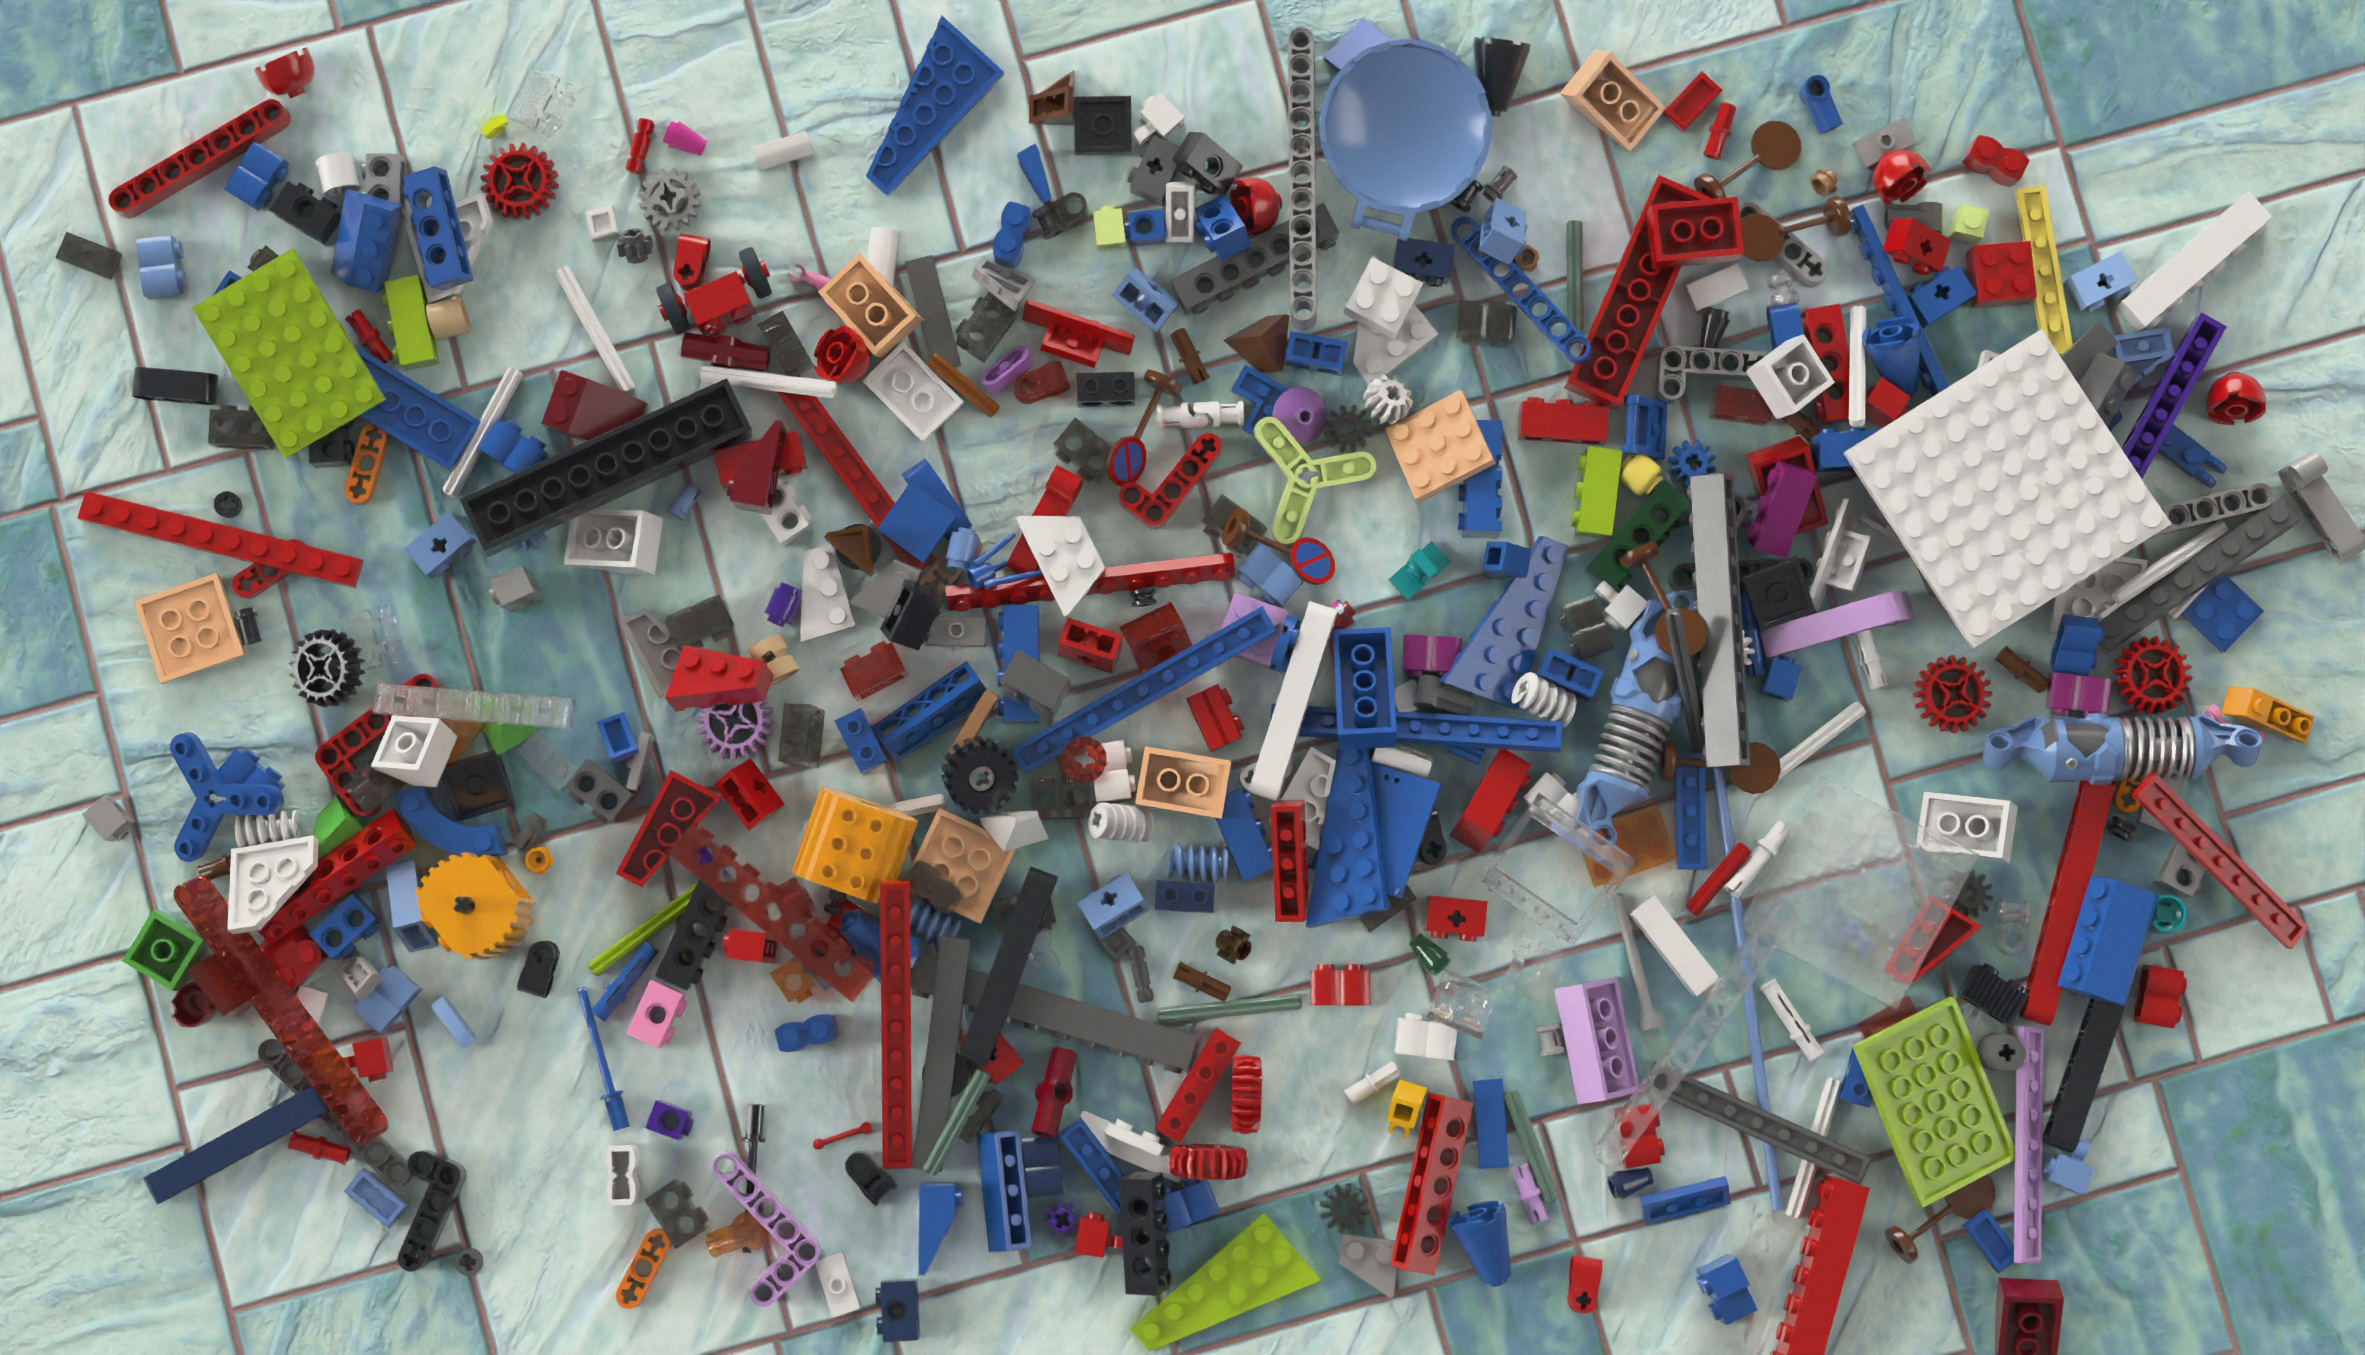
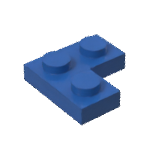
M1247 365L1242 369L1231 392L1255 404L1242 428L1243 431L1255 437L1254 428L1257 422L1262 418L1272 417L1277 399L1289 388Z

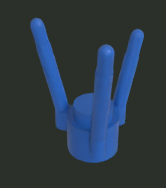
M1011 533L983 556L973 560V566L965 570L967 580L974 590L981 587L987 590L997 585L1037 577L1042 572L1037 570L994 579L996 577L995 572L1005 568L1007 561L994 566L989 562L985 563V561L1016 537L1015 533Z

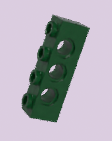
M1665 480L1590 562L1586 569L1600 582L1604 580L1613 589L1616 586L1622 589L1633 576L1629 574V569H1624L1615 562V553L1623 552L1627 554L1641 546L1633 538L1635 531L1644 532L1647 535V543L1654 541L1660 547L1670 536L1667 529L1673 523L1679 526L1689 515L1686 508L1691 502ZM1654 510H1662L1666 514L1665 523H1657L1653 519L1652 514Z

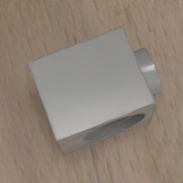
M103 795L82 814L105 841L114 842L115 840H122L131 832L129 827L135 823L112 796Z

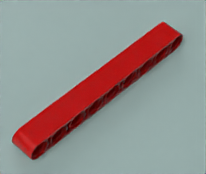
M2080 780L2024 991L2029 997L2019 1012V1016L2022 1019L2050 1026L2053 1022L2062 990L2057 984L2089 880L2093 873L2116 781H2112L2109 785L2094 786L2088 781Z

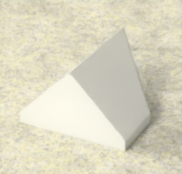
M1005 811L980 818L983 827L1003 852L1049 839L1039 818L1038 811Z

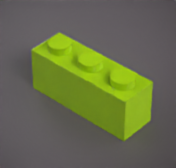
M415 275L384 282L386 291H382V299L385 308L390 310L391 318L387 319V325L390 335L395 336L396 346L393 347V356L396 364L400 363V366L406 371L440 364L436 340L427 317L426 305H428V299L421 277Z
M1588 446L1585 453H1580L1578 470L1582 471L1581 482H1576L1574 498L1579 499L1578 510H1573L1571 517V527H1575L1574 535L1608 540L1612 536L1622 450Z

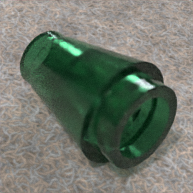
M1422 933L1418 934L1409 943V946L1427 973L1431 972L1434 976L1441 973L1452 961L1448 957V952Z

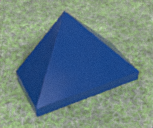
M624 712L596 722L612 764L639 753Z

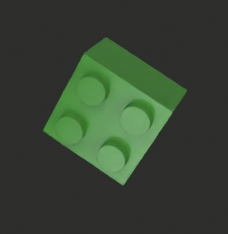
M152 910L122 962L172 991H179L180 987L188 982L212 940L163 911Z

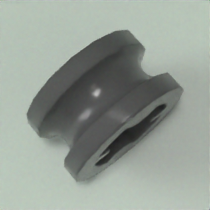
M475 1248L464 1249L455 1258L456 1270L465 1276L477 1273L483 1265L482 1254ZM465 1254H470V1257L477 1261L476 1264L472 1265V1270H468L467 1265H462V1260L466 1258Z

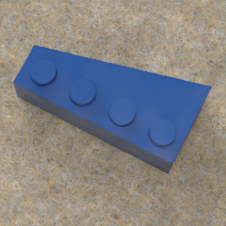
M1476 420L1496 464L1465 479L1463 484H1459L1458 501L1463 502V513H1458L1457 530H1462V538L1497 539L1502 532V521H1498L1502 510V497L1498 495V489H1501L1502 467L1499 466V461L1502 459V421Z

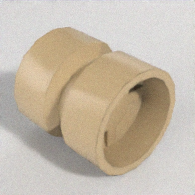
M781 633L758 642L748 650L752 659L764 661L774 676L770 686L791 677L800 670L794 656L787 654L789 647ZM775 655L776 658L772 660L770 656Z

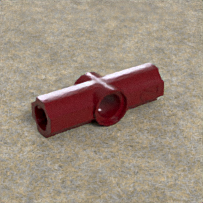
M685 332L682 339V358L710 362L711 365L734 369L740 367L761 372H767L769 367L770 346L741 342L738 338L726 335L711 337Z
M1052 1047L1044 1081H1041L1035 1089L1038 1105L1031 1128L1032 1134L1039 1137L1056 1139L1064 1106L1073 1098L1074 1091L1070 1082L1077 1059L1075 1051L1067 1048Z

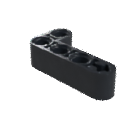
M430 1150L413 1153L407 1162L408 1170L413 1176L430 1183L398 1254V1264L402 1269L409 1272L424 1268L430 1261L466 1178V1170L462 1164ZM420 1156L427 1157L430 1162L426 1172L421 1171L417 1166ZM448 1167L453 1168L457 1174L456 1180L453 1183H448L444 1178V1171ZM436 1194L442 1196L445 1202L443 1209L440 1211L432 1206V1199ZM423 1222L429 1223L432 1227V1234L429 1238H425L420 1233V1226ZM419 1244H426V1245H427V1246H422V1247H419V1248H418ZM418 1248L416 1257L420 1260L418 1262L411 1263L412 1258L408 1255L409 1253L415 1252Z

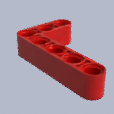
M425 673L414 676L317 749L315 760L318 766L356 815L363 817L377 815L382 807V801L356 766L354 760L383 739L392 716L413 717L440 696L442 687L440 681L435 677ZM430 680L432 683L431 691L426 695H422L420 692L421 683ZM406 697L408 708L404 712L399 713L396 709L397 701ZM382 715L385 719L384 726L379 730H375L373 720L376 716ZM358 732L361 736V742L358 746L351 747L349 738L353 733ZM331 750H335L337 760L334 764L328 765L326 754ZM348 773H352L354 784L349 788H345L343 777ZM369 796L372 801L371 807L363 812L360 808V801L363 797Z

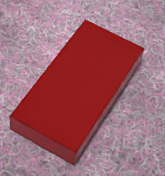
M1701 71L1662 114L1683 133L1723 90Z

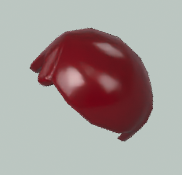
M189 982L180 987L175 997L171 1000L174 1006L172 1018L181 1027L195 1028L208 1023L214 1017L217 1008L214 991L204 983Z

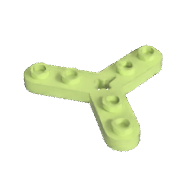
M1265 417L1255 425L1254 435L1257 441L1288 477L1271 527L1273 538L1281 544H1291L1298 540L1317 488L1371 478L1376 471L1377 463L1375 458L1368 452H1353L1312 460L1277 418ZM1306 467L1307 472H1320V475L1309 478L1308 484H1305L1304 480H1299L1298 474L1303 473L1302 468Z

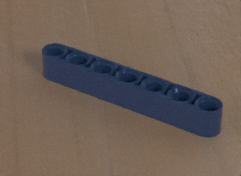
M321 1082L149 1174L143 1180L156 1205L326 1114L333 1110L334 1107Z

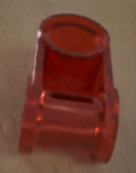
M1053 361L1038 369L1021 374L1014 383L1016 399L1026 405L1063 394L1071 389L1061 361ZM1027 384L1028 387H1032V393L1027 394L1025 390H1022V385Z

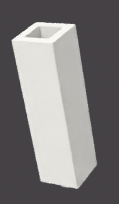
M1655 895L1648 897L1628 913L1692 996L1701 994L1702 997H1705L1717 987L1714 983L1720 979Z

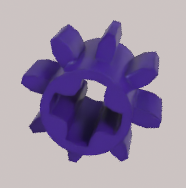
M1058 1201L1057 1210L1047 1209L1052 1218L1044 1223L1045 1225H1053V1236L1057 1231H1063L1064 1237L1067 1238L1068 1229L1078 1230V1226L1073 1222L1074 1219L1080 1218L1081 1214L1073 1215L1071 1211L1074 1206L1073 1203L1068 1208L1062 1206L1061 1201ZM1064 1212H1067L1069 1214L1068 1220L1071 1223L1069 1225L1063 1224L1061 1227L1058 1226V1219L1055 1215L1057 1213L1062 1215Z

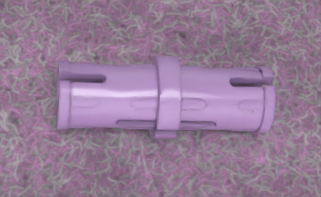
M1524 1163L1521 1164L1520 1168L1519 1165L1511 1168L1510 1170L1520 1191V1194H1518L1519 1200L1524 1202L1530 1224L1538 1223L1539 1219L1540 1222L1547 1220L1548 1215L1539 1196L1541 1191L1535 1185L1529 1164Z

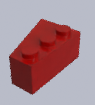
M684 645L665 699L676 712L685 711V708L699 706L702 709L711 708V705L724 703L737 705L762 702L766 699L774 675L762 660Z
M1500 749L1490 763L1469 804L1463 810L1459 822L1452 829L1449 836L1478 853L1492 836L1497 838L1506 824L1501 821L1505 812L1510 815L1518 802V799L1514 797L1518 789L1523 791L1531 778L1527 772L1532 764L1506 749Z
M1929 896L1884 968V974L1910 989L1979 933L1981 925L1936 898Z

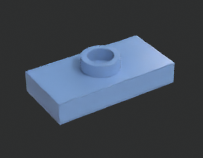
M362 1168L344 1190L346 1194L388 1229L394 1225L409 1207L408 1203L366 1168Z

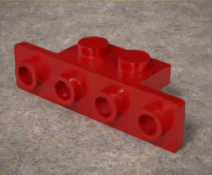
M1027 299L1024 305L1022 320L1047 328L1040 351L1091 368H1095L1103 347L1128 356L1132 352L1135 335L1123 329H1116L1101 324L1096 320H1089L1074 315L1069 311H1062L1047 306L1042 302Z

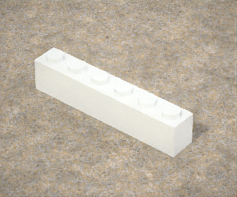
M2249 191L2126 296L2115 308L2136 332L2145 327L2151 330L2162 320L2159 315L2164 310L2173 311L2183 302L2181 296L2187 290L2192 294L2205 283L2201 279L2208 272L2213 276L2226 265L2223 261L2224 258L2229 254L2235 257L2247 247L2244 243L2246 239L2250 236L2256 239L2268 228L2265 223L2272 216Z

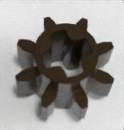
M1232 925L1231 930L1225 929L1221 931L1216 938V947L1219 949L1217 956L1232 964H1235L1237 959L1244 960L1251 951V942L1248 940L1250 934Z

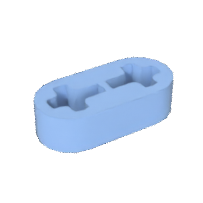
M442 996L431 1005L434 1012L460 1046L465 1049L477 1040L469 1025L445 996Z

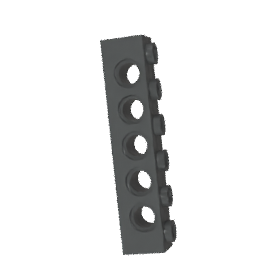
M1322 203L1316 206L1317 249L1320 248L1321 251H1325L1336 244L1335 240L1338 239L1340 232L1325 204ZM1289 220L1250 239L1252 247L1223 261H1220L1219 257L1216 256L1172 278L1170 285L1178 301L1181 303L1180 305L1185 314L1188 315L1193 312L1194 315H1198L1209 308L1208 304L1216 300L1224 302L1235 295L1233 291L1244 287L1245 290L1250 289L1260 283L1259 278L1267 274L1273 277L1285 270L1284 266L1290 263ZM1303 227L1298 229L1296 233L1299 234L1300 232L1309 229ZM1278 243H1284L1289 247V252L1280 255L1274 251L1273 247ZM1300 255L1296 260L1303 262L1310 257L1308 255ZM1252 256H1260L1264 264L1261 267H1252L1248 259ZM1232 268L1238 272L1239 276L1235 280H1227L1222 273L1226 269ZM1202 281H1208L1212 284L1213 289L1209 293H1202L1198 290L1197 285Z

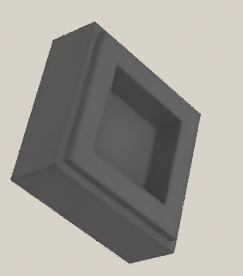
M1123 927L1102 940H1099V938L1096 940L1114 962L1137 943Z

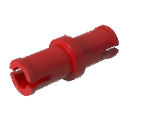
M361 309L355 310L351 313L352 317L348 315L345 321L349 323L359 337V344L362 347L365 346L373 357L386 364L388 362L386 359L391 360L394 356L379 337L381 333L378 329H373Z
M293 1131V1135H291L288 1143V1149L290 1150L293 1149L310 1154L316 1160L324 1158L341 1163L342 1165L347 1164L351 1154V1147L329 1142L323 1136L316 1138L298 1133V1131Z

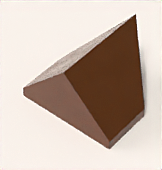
M1074 70L1042 92L1030 95L1029 124L1073 125Z
M1290 315L1266 316L1223 341L1259 372H1283Z
M866 525L827 532L824 538L828 543L869 577L874 574L871 532Z

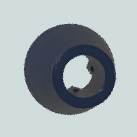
M1648 1167L1614 1171L1613 1175L1608 1176L1607 1182L1612 1196L1615 1199L1621 1198L1624 1200L1642 1188L1653 1184V1176Z

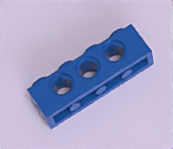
M433 166L403 176L405 182L404 194L410 202L412 210L410 219L417 231L419 239L417 241V248L424 260V277L427 283L432 288L446 290L474 281L447 170ZM431 196V197H432V203H431V205L427 208L426 203H427L428 198ZM438 223L439 230L437 234L434 235L433 229L434 226ZM443 251H445L446 256L444 261L441 263L440 255Z

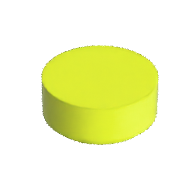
M499 114L484 124L480 131L486 139L490 140L504 132L510 122L504 114Z

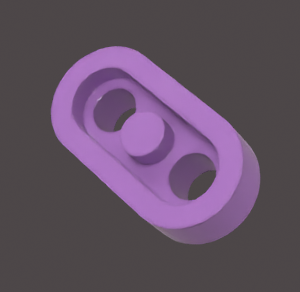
M1025 346L1014 347L984 371L981 376V383L990 393L1004 391L1010 383L1031 368L1034 361L1032 354Z

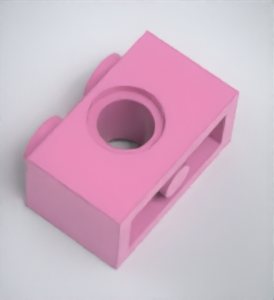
M650 980L626 1034L657 1048H662L664 1043L668 1045L675 1032V1028L672 1027L676 1016L679 1018L682 1016L686 1008L687 1001L684 1000L686 994L656 980ZM658 1006L662 1007L666 1012V1018L662 1023H656L652 1018V1012Z

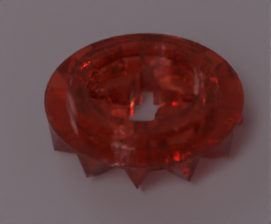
M1087 736L1077 737L1071 740L1063 750L1061 758L1063 770L1070 779L1076 782H1093L1103 775V771L1108 765L1107 752L1101 745V742ZM1085 752H1088V757L1095 760V763L1086 764L1085 768H1082L1083 763L1078 762L1074 757L1084 756Z

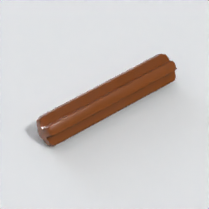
M934 354L928 361L927 365L988 417L991 418L997 413L1000 408L999 405L939 354Z

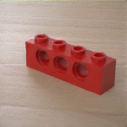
M1840 303L1805 309L1801 314L1804 335L1821 362L1823 359H1829L1833 362L1834 371H1828L1835 383L1829 387H1835L1840 393L1838 400L1831 399L1827 394V389L1817 396V402L1814 403L1816 418L1821 419L1822 426L1848 422L1850 354ZM1818 331L1825 332L1829 337V343H1820L1817 340L1816 333Z
M1277 800L1270 806L1275 922H1304L1307 919L1309 910L1305 800Z
M1218 1028L1214 1029L1156 1124V1130L1177 1143H1181L1241 1045V1042Z

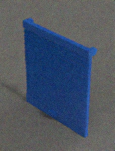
M1371 762L1387 894L1402 899L1442 784ZM1319 849L1315 852L1313 860L1310 859L1308 861V868L1315 871Z

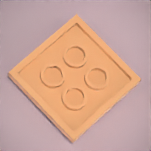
M1462 390L1385 429L1414 498L1418 503L1496 464Z
M218 573L134 601L160 683L162 684L247 656L220 574Z
M939 808L905 881H910L911 892L982 924L1017 848L1003 852L986 829Z

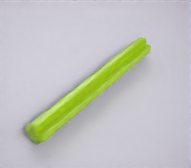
M697 883L590 961L588 967L595 976H599L643 944L644 941H647L682 915Z

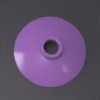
M1295 387L1280 395L1274 405L1272 417L1277 418L1299 445L1314 441L1322 433L1327 420V411L1322 398L1315 391L1305 387ZM1303 411L1307 413L1305 421H1302L1300 418Z

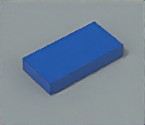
M1982 1209L1961 1225L1996 1273L1999 1274L2014 1262V1245L1988 1209Z

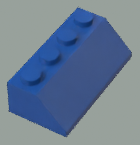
M2091 875L2057 986L2076 996L2125 1006L2159 895L2118 880Z

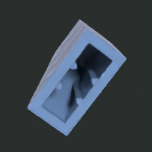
M401 860L393 865L386 866L393 929L409 953L438 946L435 928H428L419 916L423 912L418 907L419 897L415 892L417 887H423L424 885L421 882L423 878L421 869L415 860Z

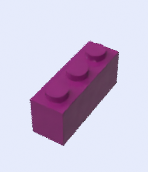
M1777 461L1775 469H1771L1767 478V490L1765 495L1760 497L1757 504L1758 513L1756 519L1750 523L1747 531L1748 542L1755 550L1787 558L1817 480L1809 469Z

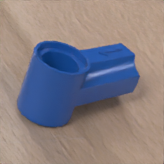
M1817 74L1809 77L1801 85L1799 97L1806 104L1820 135L1843 125V122L1829 92V81L1824 76ZM1810 84L1818 86L1820 96H1814L1809 92L1808 87Z

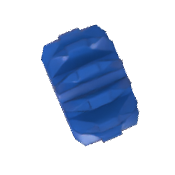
M1687 440L1683 441L1682 449L1675 446L1672 449L1675 456L1667 458V462L1675 465L1667 470L1668 473L1673 474L1677 472L1678 474L1673 480L1674 483L1677 484L1681 479H1684L1683 485L1686 489L1691 484L1690 477L1709 475L1708 473L1716 471L1714 465L1708 464L1713 462L1716 456L1706 455L1710 449L1708 445L1702 450L1699 449V440L1694 441L1692 448ZM1691 458L1694 459V464L1697 465L1694 470H1690V465L1685 463Z

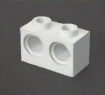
M778 477L776 492L782 493V501L778 505H773L771 515L762 513L761 515L784 547L812 529L808 521L813 518L803 504L799 507L796 505L793 497L797 494L788 480L782 483ZM790 515L798 517V524L795 528H784L783 522L786 517Z

